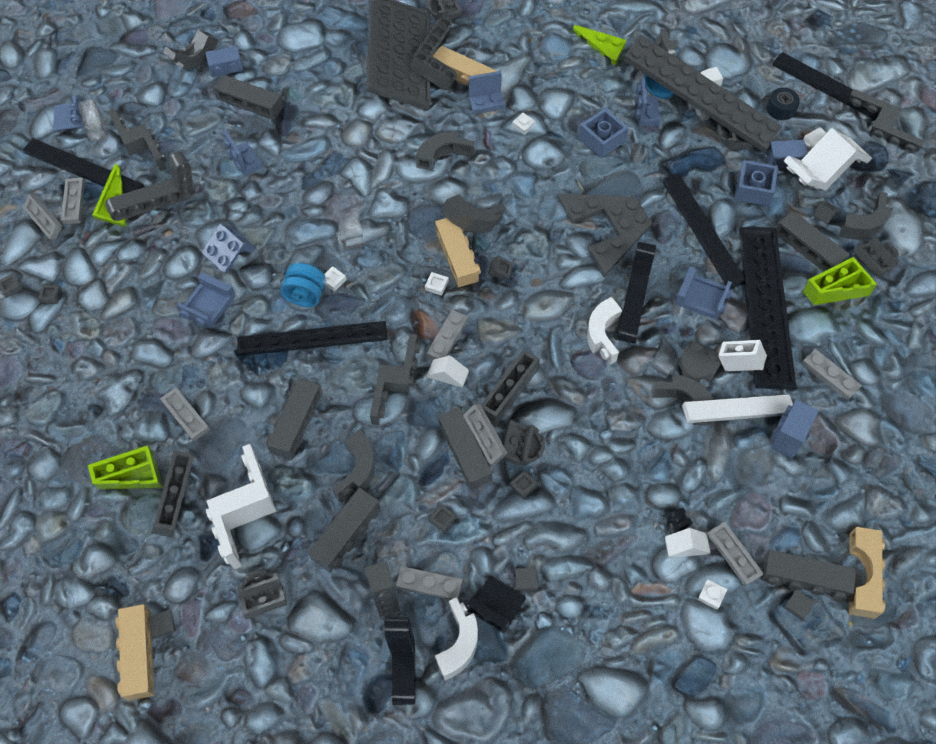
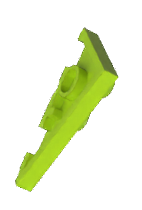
M578 25L573 26V32L578 37H584L588 45L599 51L603 57H609L612 60L611 63L616 65L626 45L625 39Z
M114 164L92 216L94 219L126 227V219L120 221L112 220L105 207V202L109 198L123 194L121 168L118 164Z

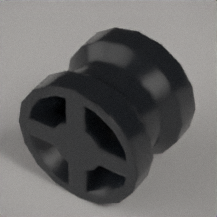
M684 508L672 512L666 518L669 523H672L675 533L687 529L693 523L690 518H687Z

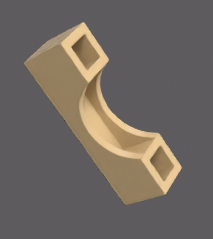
M855 527L850 533L849 553L857 557L864 565L866 582L863 586L856 587L854 594L849 597V615L876 619L885 611L886 603L883 600L885 579H882V571L885 568V559L882 558L885 539L882 538V531Z

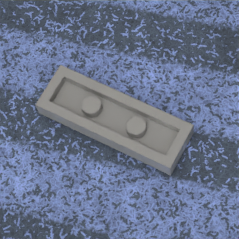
M83 178L65 179L61 213L63 225L81 223L85 188Z
M29 194L23 209L50 240H56L62 225L35 194Z
M451 310L426 353L428 358L438 359L449 355L468 322V316Z
M816 349L802 362L804 367L847 401L862 386Z
M174 388L160 398L193 441H196L210 431L206 423L177 388Z
M474 404L463 416L489 464L495 465L508 453L481 404Z
M726 522L707 533V536L745 587L764 575Z
M401 566L396 589L446 600H452L457 597L459 600L463 579Z

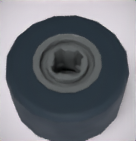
M789 88L775 89L770 94L766 107L767 112L771 117L778 120L792 118L796 114L800 103L799 95Z

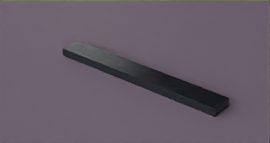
M783 52L774 60L773 66L866 116L874 120L877 119L879 113H871L867 108L855 106L849 101L853 91L852 88Z
M34 138L23 148L24 153L103 187H105L111 173L109 169ZM121 175L123 194L144 188L142 183Z
M680 174L664 178V186L725 285L727 286L728 281L732 282L731 289L744 284L745 278Z
M386 321L241 336L237 337L238 356L383 341L388 340Z

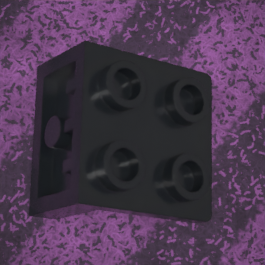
M489 576L476 598L472 597L467 608L468 612L474 613L476 617L505 634L525 602L526 596L497 578Z

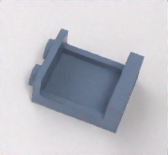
M689 267L677 295L675 305L717 320L719 314H724L726 309L725 299L729 300L733 290L730 289L732 282L728 281L727 286L696 276L697 269Z
M201 272L197 277L200 282L199 286L185 304L178 303L177 308L182 318L186 320L191 319L200 327L205 326L212 329L236 295L231 285Z

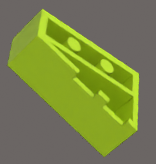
M852 257L810 278L803 293L813 305L870 296L877 283L857 260Z
M148 445L88 465L92 484L99 489L164 487L154 451Z

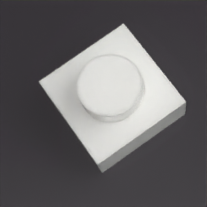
M522 113L512 122V127L525 135L535 126L536 121Z
M333 266L324 274L326 276L325 285L334 292L347 280L346 276Z
M431 272L425 284V290L442 296L449 278Z
M707 579L698 600L718 610L727 589Z

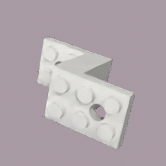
M831 128L802 160L788 156L784 162L788 165L786 168L791 173H796L800 176L798 180L802 184L808 185L811 188L814 187L817 190L822 189L826 191L855 160L859 163L861 161L868 163L872 157L848 135Z
M250 444L242 447L245 454L241 456L248 469L251 483L207 500L209 508L206 509V513L214 525L212 531L215 539H218L220 544L218 546L219 553L224 558L226 564H231L233 569L242 567L230 530L276 512L259 461Z

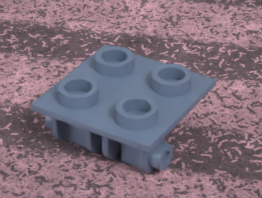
M74 95L71 98V103L54 106L53 131L87 127V101L82 102L79 96Z

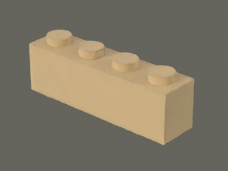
M441 46L433 55L434 58L455 70L457 73L455 80L466 86H469V76L496 72V70L444 46Z
M447 218L435 221L436 234L458 288L479 282L481 270L479 264L474 262V252L472 249L469 250V241L467 236L463 235V229L453 224Z
M145 604L118 609V617L115 619L116 628L119 630L116 647L120 652V659L117 660V670L120 673L118 693L127 701L155 696L152 632L149 622L151 612Z

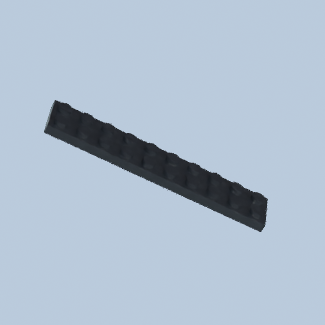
M740 227L739 238L743 276L745 278L744 286L750 340H760L767 355L763 370H753L755 388L795 389L796 379L777 230L772 227Z

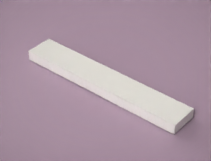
M790 395L684 402L682 407L687 423L782 416L787 406H793Z

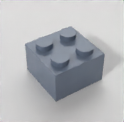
M604 108L580 125L579 139L599 157L603 158L626 142L629 127Z
M743 160L738 174L734 200L770 206L775 192L778 166Z
M798 400L794 402L793 406L788 405L770 438L773 440L770 448L793 459L803 444L819 410Z

